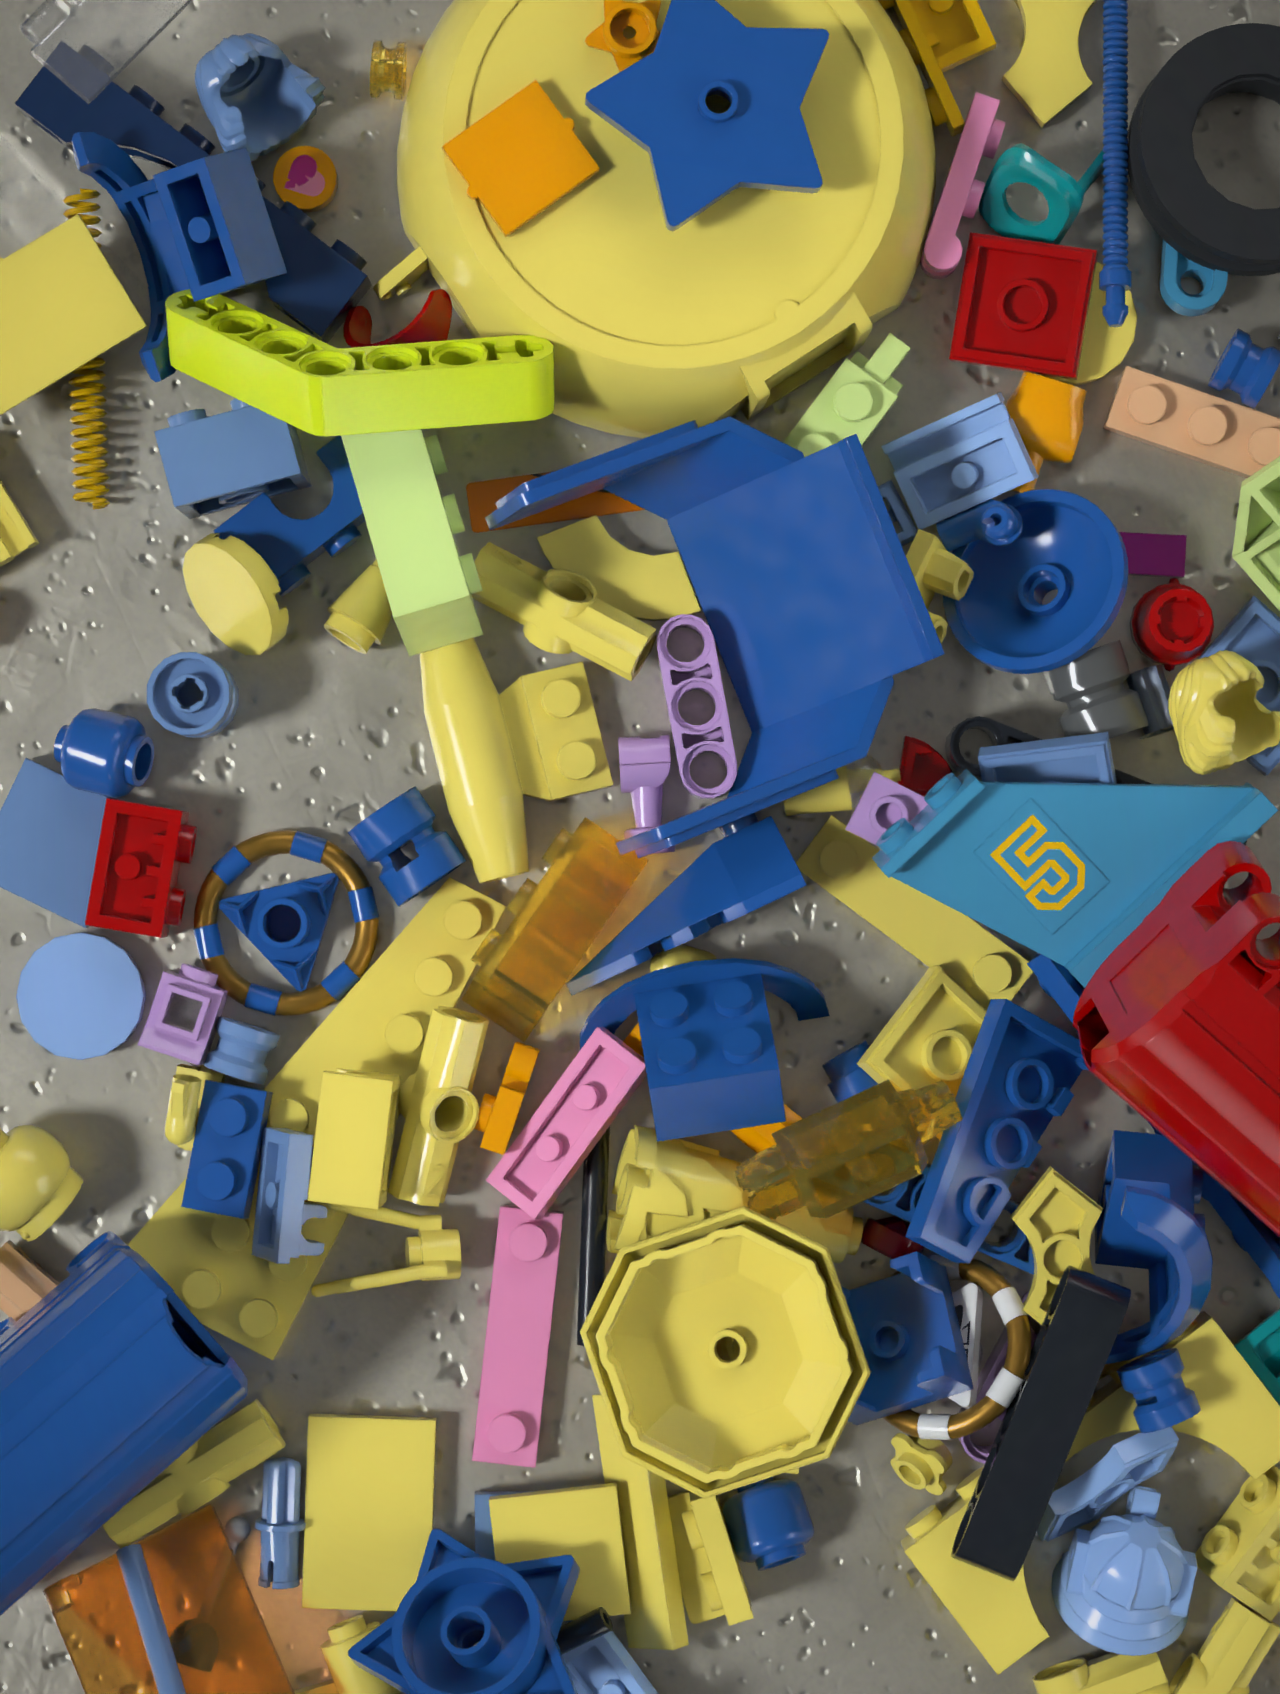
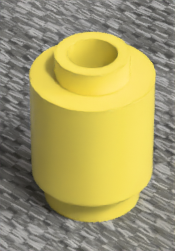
M357 1615L327 1629L330 1639L324 1642L320 1649L338 1694H401L400 1690L359 1668L348 1656V1650L380 1626L379 1621L366 1624L363 1615Z

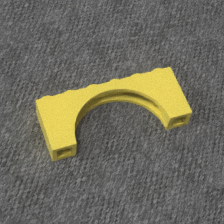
M1202 1311L1180 1336L1162 1348L1147 1353L1177 1348L1185 1367L1181 1374L1184 1385L1194 1391L1201 1411L1198 1414L1171 1426L1174 1431L1201 1438L1217 1446L1232 1456L1254 1480L1280 1461V1406L1209 1314ZM1143 1355L1131 1360L1118 1362L1109 1370L1108 1374L1113 1380L1092 1395L1065 1462L1085 1447L1103 1438L1122 1432L1139 1430L1133 1414L1137 1404L1133 1394L1123 1389L1117 1370L1126 1363ZM983 1467L967 1476L956 1487V1491L960 1496L939 1511L935 1505H931L911 1519L905 1526V1530L909 1535L900 1542L906 1555L993 1670L999 1675L1048 1638L1049 1635L1032 1607L1027 1592L1023 1565L1016 1579L1010 1581L951 1557L954 1540Z

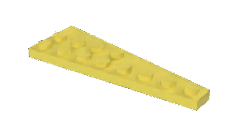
M449 877L263 1089L264 1091L273 1092L266 1127L288 1128L313 1135L312 1146L314 1147L322 1072L324 1071L336 1072V1069L339 1068L401 1075V1089L409 1076L418 1071L432 1010L438 1009V1006L456 1007L507 906ZM399 1107L397 1109L396 1122L401 1114ZM260 1163L250 1216L247 1219L181 1207L186 1185L185 1179L130 1241L128 1246L141 1255L154 1268L202 1325L273 1361L349 1214L331 1210L327 1203L304 1200V1202L323 1205L328 1210L327 1218H310L302 1225L301 1231L305 1239L324 1243V1252L319 1256L299 1255V1258H290V1264H277L252 1255Z

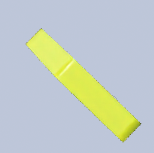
M188 289L170 295L165 301L171 366L312 435L329 437L522 422L544 418L554 411V346L549 340L542 337L511 335L335 348L221 294L194 302L191 291Z

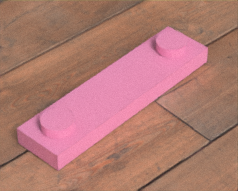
M500 1205L472 1461L536 1468L564 1212L548 1210L542 1219L534 1220L519 1207Z

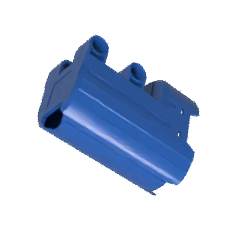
M107 1231L96 1238L77 1254L66 1267L70 1275L18 1321L8 1317L0 1322V1616L247 1397L248 1379L233 1358L223 1350L154 1268L111 1231Z

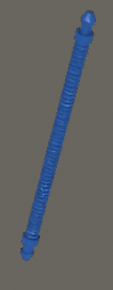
M1103 0V120L1105 121L1103 123V128L1105 129L1103 131V136L1105 137L1103 139V144L1105 145L1103 147V152L1105 153L1103 155V160L1105 161L1103 162V168L1105 169L1103 170V176L1105 178H1103L1102 182L1105 186H1103L1102 190L1105 194H1103L1102 199L1105 202H1103L1102 207L1105 210H1103L1102 215L1105 218H1103L1102 223L1105 226H1103L1102 231L1105 234H1103L1102 239L1105 242H1103L1102 247L1105 250L1102 252V255L1105 258L1102 260V263L1105 266L1099 272V289L1106 291V305L1102 307V314L1109 327H1121L1128 315V306L1125 305V291L1132 288V272L1128 270L1127 266L1128 75L1126 73L1128 72V67L1126 65L1128 64V59L1126 57L1128 56V51L1126 49L1128 48V0Z

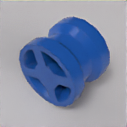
M1238 328L1220 357L1208 386L1218 391L1230 389L1240 395L1243 404L1254 409L1265 393L1280 364V350L1274 346L1264 349L1252 343L1250 334Z

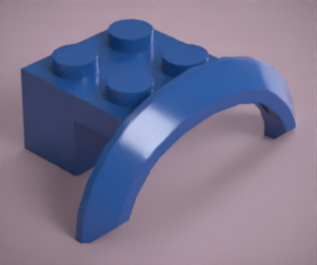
M95 132L75 133L72 137V147L78 171L91 176L111 195L125 218L140 253L148 284L151 319L146 342L139 351V355L150 378L155 382L162 381L176 371L170 364L165 301L170 295L190 289L195 302L287 273L247 148L203 157L155 174L153 179L148 180L132 158L110 139Z
M739 958L692 961L648 973L623 984L606 996L585 1021L580 1032V1050L597 1027H605L612 1034H615V1031L626 1018L637 1010L657 1142L786 1121L779 1064L764 990L788 1002L797 1013L798 1021L830 1015L822 992L812 981L793 969L768 961Z
M1114 1130L1097 1203L1103 1210L1095 1225V1264L1148 1269L1150 1321L1137 1328L1117 1334L1106 1364L1131 1360L1162 1348L1180 1336L1199 1315L1211 1289L1213 1256L1205 1232V1215L1194 1213V1204H1199L1201 1199L1203 1170L1198 1165H1193L1192 1160L1164 1135Z

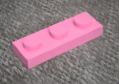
M597 1027L486 1181L534 1220L542 1219L646 1077L644 1058L605 1027Z

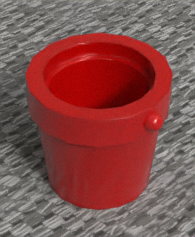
M1171 578L1168 584L1158 585L1143 594L1133 607L1129 622L1131 638L1138 651L1151 662L1164 665L1165 670L1169 672L1175 669V665L1186 664L1200 656L1210 643L1214 629L1212 610L1204 596L1192 587L1180 584L1177 578Z

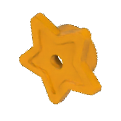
M604 0L605 21L586 37V44L590 48L612 53L619 72L638 62L642 57L654 52L660 36L656 23L661 1L646 0L637 3L625 2L623 0ZM625 28H633L636 35L631 39L624 37L623 31Z

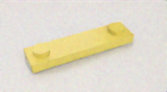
M830 815L796 861L800 872L929 968L940 965L986 1009H988L991 999H1008L1012 1001L1033 972L1027 964L1029 961L970 917L893 877L888 878L872 859L879 850L865 839L845 830L846 825Z

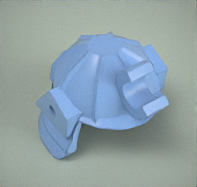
M1141 1485L1133 1487L1128 1491L1126 1514L1102 1517L1090 1531L1076 1528L1069 1551L1062 1554V1558L1058 1561L1052 1573V1596L1063 1621L1083 1640L1111 1653L1138 1656L1158 1652L1167 1648L1179 1638L1188 1620L1189 1603L1197 1572L1196 1555L1193 1552L1183 1551L1175 1538L1174 1530L1170 1526H1164L1155 1520L1161 1493L1156 1492L1155 1488Z

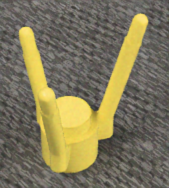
M327 1203L328 1207L334 1211L417 1229L418 1236L406 1237L405 1268L317 1284L311 1289L313 1296L321 1297L415 1280L460 1279L461 1243L459 1231L457 1228L442 1229L441 1214L416 1215L384 1207L376 1210Z

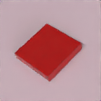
M970 232L949 360L952 362L1077 380L1098 256L1097 250Z

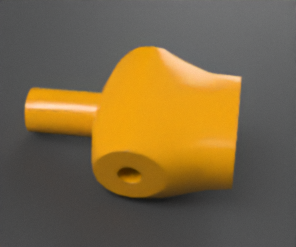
M1023 372L1017 388L1007 400L1006 409L1010 418H1013L1039 475L1043 460L1060 463L1072 462L1083 428V406L1087 391L1045 376ZM1038 478L1010 491L1023 493L1034 490Z

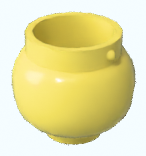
M33 1125L17 1126L7 1133L0 1129V1231L9 1232L15 1230L23 1239L33 1241L50 1228L71 1204L81 1188L83 1178L70 1167L69 1156L63 1145L46 1130Z

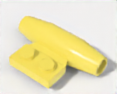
M474 638L420 653L424 715L448 811L477 879L482 884L529 872L523 795L551 802L613 786L583 662L523 675L498 695Z

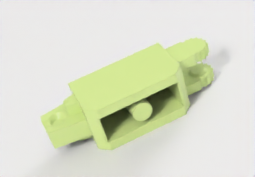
M889 333L870 360L858 351L850 360L846 358L783 443L803 452L804 457L854 434H857L863 447L898 398L897 394L903 385L894 379L892 374L911 348Z

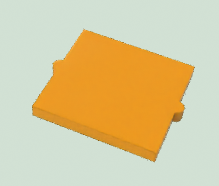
M536 80L442 146L446 156L469 186L467 189L468 197L471 200L478 199L505 237L512 234L600 171L597 163L573 132L574 120L569 117L563 118Z

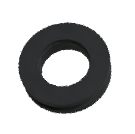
M1259 23L1235 24L1209 31L1184 45L1167 61L1149 83L1139 98L1129 124L1127 169L1133 193L1144 216L1161 238L1189 260L1214 271L1217 269L1238 276H1265L1280 273V207L1252 209L1229 201L1207 182L1194 158L1192 132L1198 112L1205 103L1226 93L1251 92L1273 100L1280 105V26Z

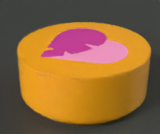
M297 146L286 151L277 161L273 172V183L283 203L287 200L304 213H311L323 209L333 200L338 188V174L332 160L325 152L312 146Z

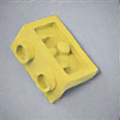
M1275 1465L1254 1480L1250 1476L1243 1483L1237 1497L1215 1527L1205 1535L1201 1546L1195 1553L1197 1567L1222 1589L1270 1622L1273 1621L1280 1611V1469Z
M685 1491L669 1496L668 1503L681 1593L690 1622L698 1624L726 1615L728 1625L731 1626L753 1619L751 1600L724 1523L725 1520L718 1495L704 1499L690 1491Z

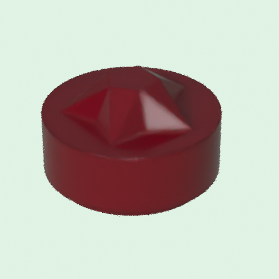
M893 1216L879 1220L869 1217L863 1228L861 1243L891 1259L916 1251L922 1254L925 1249L924 1246L905 1237L910 1223L899 1217Z

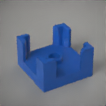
M917 1251L889 1261L890 1267L901 1272L900 1274L851 1290L842 1287L871 1371L847 1421L852 1424L861 1425L974 1389L946 1266Z

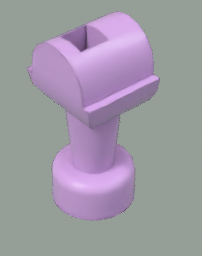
M660 735L659 738H641L640 736L618 738L621 793H631L636 828L627 829L624 832V839L662 824L663 783L669 775L671 765L669 735ZM675 845L655 853L676 852ZM635 850L625 853V855L636 854Z

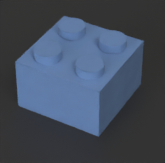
M238 399L230 401L232 411L207 417L205 409H195L167 418L169 428L154 431L174 507L187 518L193 519L248 504L263 492L271 498L311 487L296 427Z

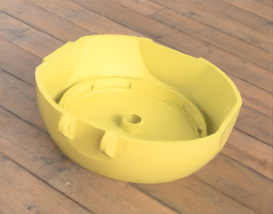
M454 0L444 12L424 47L412 76L401 119L397 147V190L404 232L415 250L374 285L373 290L381 301L395 295L402 296L411 290V285L429 269L440 288L449 294L453 308L473 338L533 335L549 340L554 346L555 405L552 413L576 424L611 434L647 438L696 420L699 428L726 417H731L740 410L746 419L750 420L861 348L868 338L873 324L898 309L907 294L922 257L931 224L936 190V145L933 121L920 74L904 41L878 0H715L746 27L825 29L828 31L827 44L800 106L823 184L818 193L813 194L740 187L734 189L685 225L672 232L667 229L648 152L585 105L586 93L619 73L612 53L590 48L585 42L586 37L605 21L604 0ZM623 0V1H625V2H637V3H641V2L646 1V0ZM660 0L661 7L656 23L660 33L671 0ZM630 27L625 28L623 31L624 37L628 39L636 35L635 30ZM536 80L563 118L569 117L574 120L573 132L597 163L600 171L512 234L505 237L478 199L471 200L468 197L467 189L469 186L446 156L442 146ZM711 95L705 98L708 109L714 113H724L731 107V103L722 96Z

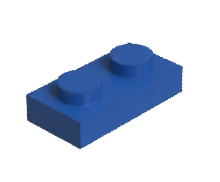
M205 1080L181 1207L241 1219L249 1218L261 1157L263 1128L267 1126L273 1092Z

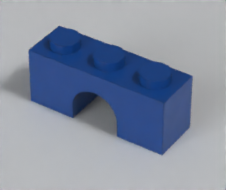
M336 436L315 452L329 470L334 486L333 496L329 505L319 515L302 520L290 518L281 513L271 498L263 492L213 530L214 533H219V538L223 540L231 535L245 541L260 554L276 575L281 592H279L281 597L293 591L310 577L311 572L306 566L327 551L331 558H334L348 549L362 536L357 527L365 521V517L341 436Z

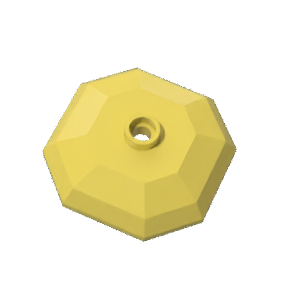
M746 1206L620 1248L580 1330L621 1456L704 1499L830 1458L871 1374L828 1247ZM732 1337L739 1343L740 1354L737 1359L726 1361L719 1357L716 1351L719 1339Z

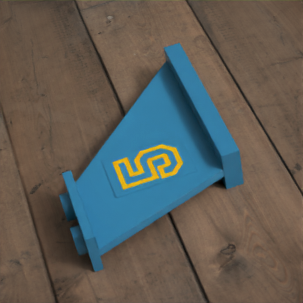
M965 769L958 777L953 773H949L940 779L924 797L928 805L910 822L905 818H901L891 825L878 839L876 845L880 850L872 859L888 878L893 877L1065 966L1085 988L1104 960L1143 922V919L1161 902L1172 885L1210 848L1226 841L1244 843L1278 809L1261 791L1248 782L1243 786L979 782Z

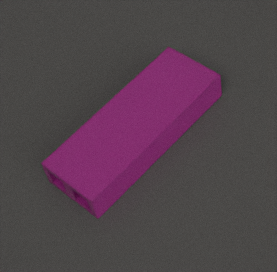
M1119 532L1128 557V575L1170 578L1185 577L1187 535Z

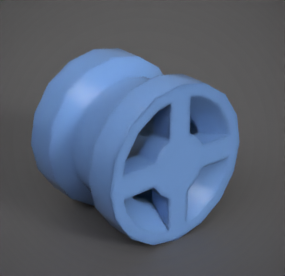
M220 1016L216 1026V1031L219 1035L217 1047L207 1054L204 1066L225 1075L264 1085L268 1075V1070L265 1066L267 1054L277 1047L280 1035L255 1025Z

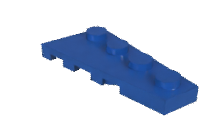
M1008 999L990 1000L905 1236L906 1238L954 1263L971 1262L1011 1198L1010 1185L1022 1167L1029 1168L1042 1148L1038 1140L1053 1116H1062L1074 1097L1070 1089L1082 1070H1089L1083 1059L1079 1039Z

